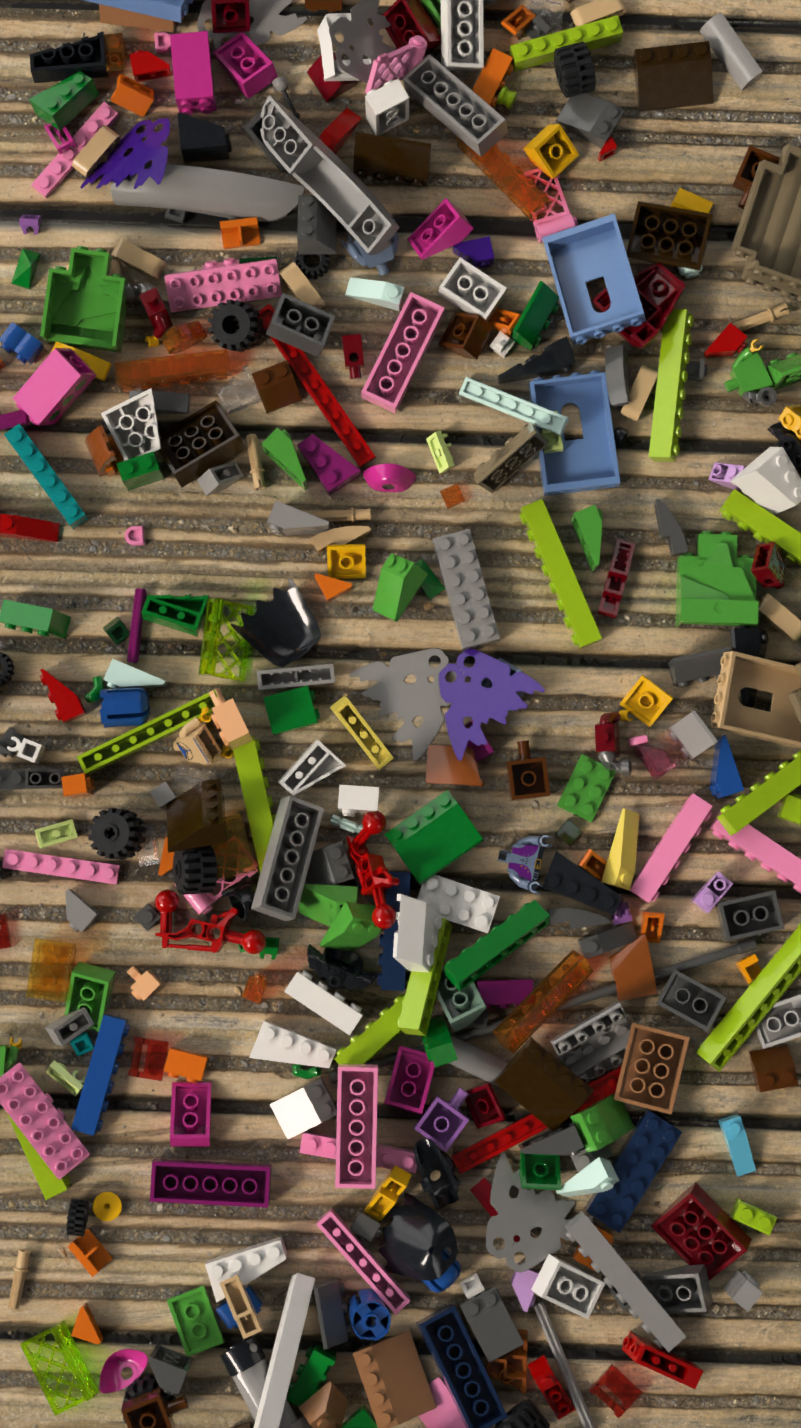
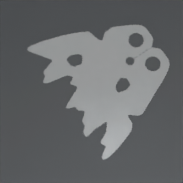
M206 0L202 4L197 22L199 32L208 31L205 29L204 23L207 19H212L211 0ZM249 0V12L254 21L250 25V31H244L243 33L258 46L269 41L270 31H273L276 35H284L302 25L307 20V17L297 18L295 13L287 16L279 15L286 6L292 3V0ZM208 31L209 39H214V46L218 49L222 46L221 40L223 37L229 36L233 38L240 32L213 33V31Z
M380 0L360 1L350 9L351 21L346 17H340L329 28L331 41L337 47L335 54L338 65L343 71L365 83H368L373 61L381 54L395 51L394 48L382 42L383 36L379 34L380 29L391 26L385 16L377 13ZM368 18L373 20L374 26L372 28H369L365 23ZM336 31H340L342 33L344 38L343 42H338L336 40ZM350 45L354 46V51L350 49ZM343 54H346L349 57V66H346L342 62L341 57ZM363 55L369 57L372 63L369 65L364 64Z
M436 648L393 657L390 660L389 667L383 662L377 661L362 666L349 674L350 677L359 676L360 681L373 680L378 682L370 689L362 692V695L370 697L372 700L381 701L379 716L396 712L398 713V719H404V724L393 735L392 740L404 742L412 739L414 761L418 760L426 751L444 721L440 706L452 704L445 702L441 697L438 674L448 665L449 659L442 650ZM436 655L440 658L441 663L438 667L434 668L429 665V658ZM449 671L447 674L453 675L456 680L457 674L454 671ZM414 674L417 678L415 683L407 684L403 681L406 676ZM433 676L434 682H428V677ZM416 716H422L423 723L420 727L416 728L412 720Z
M502 1152L496 1166L490 1203L496 1209L498 1215L492 1216L487 1223L486 1248L490 1254L498 1259L506 1257L507 1265L516 1272L521 1273L546 1259L548 1254L552 1255L561 1248L560 1237L567 1241L570 1240L565 1234L567 1229L564 1226L572 1219L566 1220L565 1217L575 1205V1202L572 1200L567 1202L564 1199L555 1201L552 1190L545 1189L539 1194H535L534 1189L527 1190L522 1188L519 1169L513 1173L506 1154ZM513 1185L519 1189L517 1198L509 1196L510 1188ZM589 1216L588 1218L592 1222L594 1217ZM535 1227L542 1228L541 1234L535 1239L530 1235V1231ZM515 1235H518L520 1237L519 1242H515L513 1240V1237ZM497 1237L505 1241V1247L502 1250H497L493 1246V1241ZM516 1252H522L526 1257L525 1262L521 1265L516 1264L514 1261V1254Z

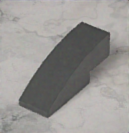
M623 344L605 348V371L610 406L612 408L629 404L631 372L628 369V351Z
M129 391V399L144 391ZM152 391L156 414H189L190 394Z
M656 499L654 508L660 540L668 539L671 557L682 556L683 553H688L686 539L676 518L660 499Z
M574 908L547 909L550 915V925L569 922L570 929L610 923L608 918L586 910Z

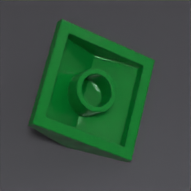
M520 1151L519 1176L522 1188L561 1190L559 1155L525 1154Z

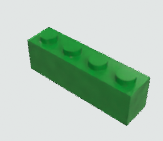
M440 1015L431 1018L427 1036H421L429 1062L433 1061L434 1066L438 1067L458 1060L444 1016Z

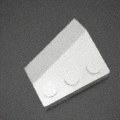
M152 388L101 413L124 460L161 449Z
M769 447L730 480L745 495L751 497L756 504L773 515L792 508L801 502V478L783 447Z
M397 894V901H400V912H396L399 927L394 933L393 957L408 971L430 972L431 966L434 963L435 947L438 945V932L442 926V917L427 902L403 894Z

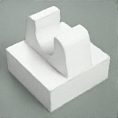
M500 331L489 348L505 358L516 341Z
M477 1273L459 1282L468 1300L473 1299L479 1293L485 1292V1288Z

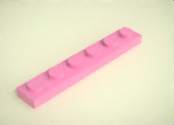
M103 102L72 137L76 146L73 147L71 145L69 146L70 150L66 151L64 149L62 154L58 153L31 184L32 187L47 199L74 168L72 167L74 158L102 126L107 125L110 127L119 117L118 112Z
M5 849L2 868L116 885L118 884L120 865Z

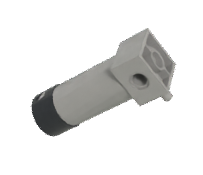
M253 1335L228 1347L220 1357L255 1421L269 1364L256 1336ZM286 1398L279 1428H312L304 1415L296 1418Z

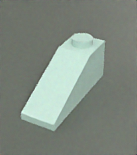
M350 277L345 296L399 311L404 296V287L384 281Z
M112 659L103 679L108 682L107 686L113 689H118V687H164L167 685L165 680L115 659Z
M598 1157L561 1186V1190H556V1192L566 1197L605 1192L612 1189L619 1179L610 1160Z

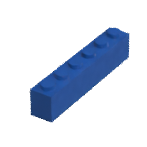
M109 1014L103 1015L71 1130L93 1136L97 1134V1131H101L103 1125L101 1116L103 1112L106 1113L109 1104L106 1098L108 1093L111 1094L114 1082L111 1081L113 1074L116 1075L120 1063H117L119 1055L122 1056L125 1044H122L124 1036L127 1037L130 1030V1025H127L129 1020Z

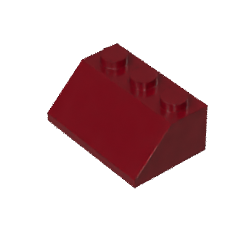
M396 0L382 15L391 24L390 27L385 29L397 49L408 45L409 39L417 35L422 36L427 41L424 56L433 52L441 43V36L420 0Z

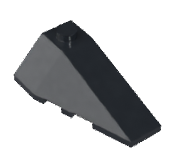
M567 336L545 347V351L541 355L534 354L525 361L526 364L522 365V363H519L500 374L497 379L498 383L553 376L562 372L566 374L572 371L576 360Z
M731 629L733 651L765 658L766 644L769 640L765 629ZM745 687L740 690L743 706L753 708L757 689Z

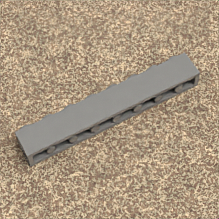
M583 1211L564 1226L567 1229L566 1236L572 1243L577 1241L580 1245L578 1248L580 1253L585 1258L588 1256L593 1262L590 1265L597 1273L602 1272L605 1275L604 1282L610 1289L613 1286L618 1291L615 1295L623 1304L627 1302L630 1305L629 1312L635 1319L639 1317L643 1321L641 1326L648 1335L651 1332L656 1338L653 1341L660 1349L665 1348L669 1353L686 1338V1335Z

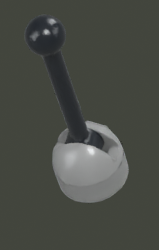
M284 75L277 77L272 81L275 90L283 92L293 115L299 120L300 114L296 112L286 92L288 87L286 77Z

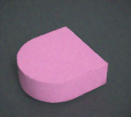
M154 33L156 53L171 51L170 33Z
M132 526L126 530L125 540L128 544L132 546L145 545L144 526Z
M646 735L628 739L629 747L648 743Z

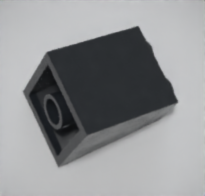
M177 113L180 146L185 163L229 159L232 145L230 135L226 134L223 126L183 113Z

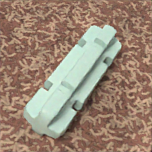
M332 815L330 820L331 825L336 827L338 825L340 826L339 828L352 833L356 832L359 834L363 829L361 824L359 826L357 825L358 823L345 818L341 819L337 815Z

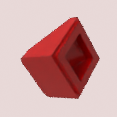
M611 135L599 152L598 161L600 162L616 153L617 145Z

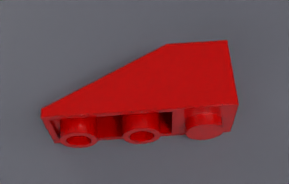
M40 669L42 673L40 679L43 685H47L50 691L47 695L50 702L55 703L57 707L55 714L59 721L62 720L64 723H69L87 715L78 695L46 670Z
M545 1355L527 1365L533 1379L558 1420L575 1410Z

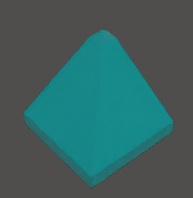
M87 1032L81 1033L69 1041L77 1056H81L95 1047Z

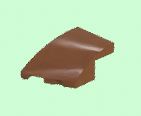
M103 425L94 429L85 439L99 477L106 475L105 469L112 467L110 462L117 460Z
M428 745L425 783L484 786V781L479 776V766L475 760L473 748L466 747L463 758L459 761L452 746Z
M643 933L631 944L625 945L621 951L609 957L611 974L615 980L619 1001L657 994L646 935Z
M517 1329L524 1345L490 1363L487 1360V1374L489 1377L500 1380L507 1386L510 1384L520 1389L521 1393L526 1394L528 1330Z

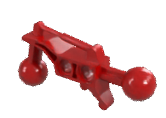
M374 811L367 812L362 819L363 829L357 837H347L348 853L354 861L356 872L362 885L361 894L374 896L376 908L372 912L373 923L380 929H388L394 925L397 919L394 908L386 903L384 892L392 885L397 886L399 878L393 877L388 872L383 856L370 854L365 844L371 834L381 833L387 824L383 813Z
M168 889L159 892L155 898L156 908L161 912L160 933H155V936L162 937L163 948H181L219 953L224 944L230 942L242 945L247 953L258 954L266 946V938L259 930H249L245 934L229 930L233 919L240 913L238 908H231L220 915L214 914L211 916L210 922L190 919L186 928L177 933H172V912L178 908L179 898L174 891ZM198 924L202 926V932L200 934L196 932V926ZM216 928H218L221 932L220 937L218 939L214 936V931ZM193 937L212 942L211 946L169 944V939L185 940Z

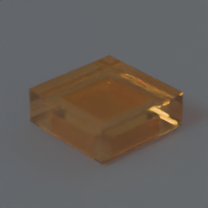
M458 484L440 491L447 509L465 502Z

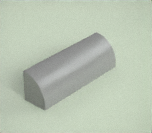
M719 12L704 24L700 33L706 41H709L710 47L742 91L758 81L763 71L724 15Z
M334 662L258 669V689L335 683Z
M451 1036L458 1060L449 1064L496 1085L493 1082L494 1079L509 1062L457 1037Z

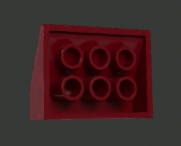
M696 1182L684 1191L651 1224V1227L688 1265L705 1264L709 1281L744 1254L752 1240Z

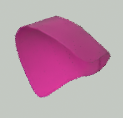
M378 464L363 472V477L368 486L375 491L403 492L409 489L416 479V475L411 470L397 464ZM391 484L394 486V488L385 489L383 488V485Z
M123 1349L109 1356L101 1370V1393L116 1392L132 1384L145 1370L148 1360L147 1355L138 1350ZM126 1367H130L133 1370V1375L128 1380H124L121 1376L122 1370Z

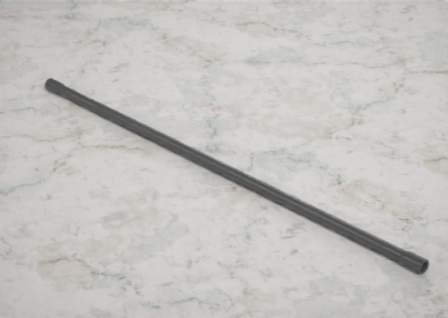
M752 938L715 952L653 971L655 981L671 976L674 969L684 972L737 954L756 950V942ZM616 984L607 985L488 1023L487 1029L472 1028L450 1035V1037L454 1036L467 1041L617 993ZM424 1044L410 1048L426 1053ZM398 1052L371 1060L367 1064L378 1065V1068L394 1064ZM338 1070L328 1073L331 1084L337 1083Z

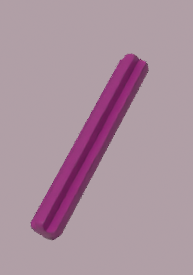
M142 588L135 589L127 662L138 663L143 625L141 612L146 600V590Z

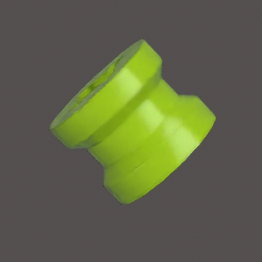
M503 86L496 103L499 105L503 104L510 110L518 92H511L507 87Z

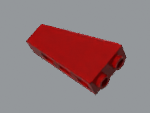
M631 1331L623 1340L622 1350L634 1362L696 1389L704 1372L696 1364L671 1351L668 1353L665 1348L660 1349L657 1344Z

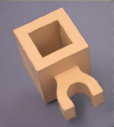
M132 966L127 971L136 981L130 988L133 990L131 992L133 996L139 1001L141 999L143 1001L147 1000L163 984L150 970H147L142 975Z

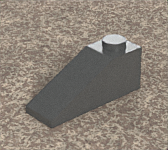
M632 922L577 940L583 959H588L632 943L638 938Z

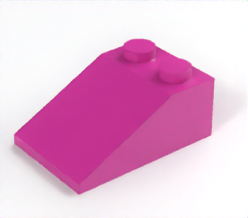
M240 32L212 52L238 89L248 99L278 77L273 62L243 32Z
M445 198L407 240L418 256L424 260L460 243L474 228L461 210Z
M399 1046L383 1105L418 1115L423 1113L435 1068L433 1061L429 1062L425 1052Z
M172 1082L171 1147H210L211 1082Z

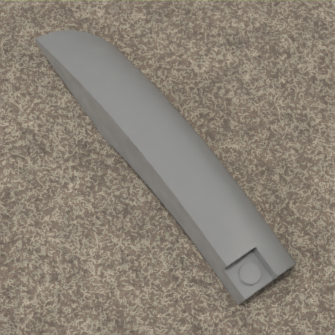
M269 95L260 116L262 118L261 136L269 151L289 174L293 175L339 220L368 254L375 255L388 248L392 244L390 239L400 228L391 218V213L313 132L273 96Z
M146 163L144 169H149L152 163ZM166 164L165 173L159 185L151 177H148L143 185L134 189L138 173L134 176L128 175L117 187L115 186L116 183L113 180L111 181V195L116 205L184 210L224 217L229 220L257 217V220L262 222L276 221L286 217L290 211L298 207V195H304L306 189L302 185L255 175Z

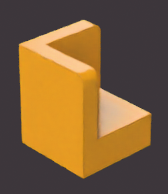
M750 954L735 962L742 977L748 984L752 983V980L756 979L762 971L757 963L759 960L756 954Z

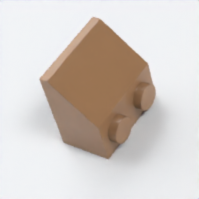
M329 1381L299 1406V1409L313 1428H341L348 1399Z

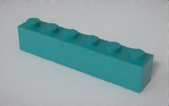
M18 424L6 432L4 435L72 529L74 530L88 520L87 515L23 427Z

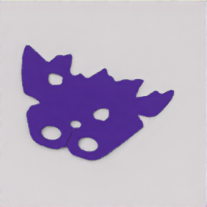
M158 119L154 123L151 120H143L137 123L115 145L114 149L107 156L108 161L101 162L96 169H93L81 185V189L88 183L92 184L103 174L104 176L96 189L107 185L112 180L116 183L115 186L117 187L128 175L134 176L136 173H138L134 189L143 185L148 177H151L159 185L165 173L168 157V147L161 144L166 141L170 133L169 119ZM158 124L164 125L159 132L153 131ZM145 125L146 129L142 133L137 134L136 130L140 126ZM147 137L145 141H141L142 138ZM128 148H133V151L128 156L124 157L126 150ZM152 160V166L149 169H144L145 164Z
M467 649L457 657L456 664L450 663L445 666L439 673V687L442 699L445 702L452 703L449 710L445 713V721L457 759L459 761L462 760L469 740L477 746L481 744L487 745V740L480 727L482 722L487 724L489 718H492L506 725L505 717L508 715V710L516 711L519 708L525 709L528 707L516 692L524 691L533 694L535 690L544 692V688L523 672H516L510 676L509 665L474 649ZM468 656H473L475 664L472 667H466L464 659ZM449 671H454L457 674L456 680L451 683L447 682L445 679L446 674ZM467 676L471 677V681L469 683L465 682V678ZM487 677L491 680L493 686L486 688L481 685V681ZM465 717H471L473 720V725L468 729L464 726L463 720Z

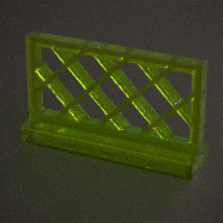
M220 598L208 599L198 675L240 682L245 681L249 643L244 638L239 639L228 620L235 616L239 623L237 626L242 627L243 621L238 612L241 609H245L247 614L252 616L254 606L225 601ZM223 605L228 606L232 612L227 617L223 614ZM224 623L230 631L225 636L220 632L221 626ZM230 635H232L237 642L232 647H230L228 642L226 641V639ZM221 643L227 649L222 655L218 651V645ZM237 646L242 650V655L239 658L233 652ZM228 654H230L234 660V662L229 666L223 659ZM220 661L225 670L221 673H216V664ZM236 664L240 669L239 677L234 676L230 670Z
M64 1320L20 1343L55 1416L94 1398L99 1393ZM51 1332L55 1338L54 1346L44 1342L46 1335ZM30 1343L38 1344L37 1354L30 1352L27 1345ZM42 1347L52 1350L50 1359L40 1356ZM55 1351L63 1354V1364L53 1360ZM39 1360L48 1363L46 1372L39 1370L37 1366ZM51 1365L61 1368L59 1377L49 1373ZM64 1369L71 1371L73 1375L72 1381L62 1378ZM47 1378L57 1381L55 1390L48 1388L46 1384ZM60 1382L70 1386L68 1395L58 1391ZM73 1387L80 1389L83 1397L79 1399L72 1397ZM56 1396L66 1399L65 1405L59 1409L55 1402Z

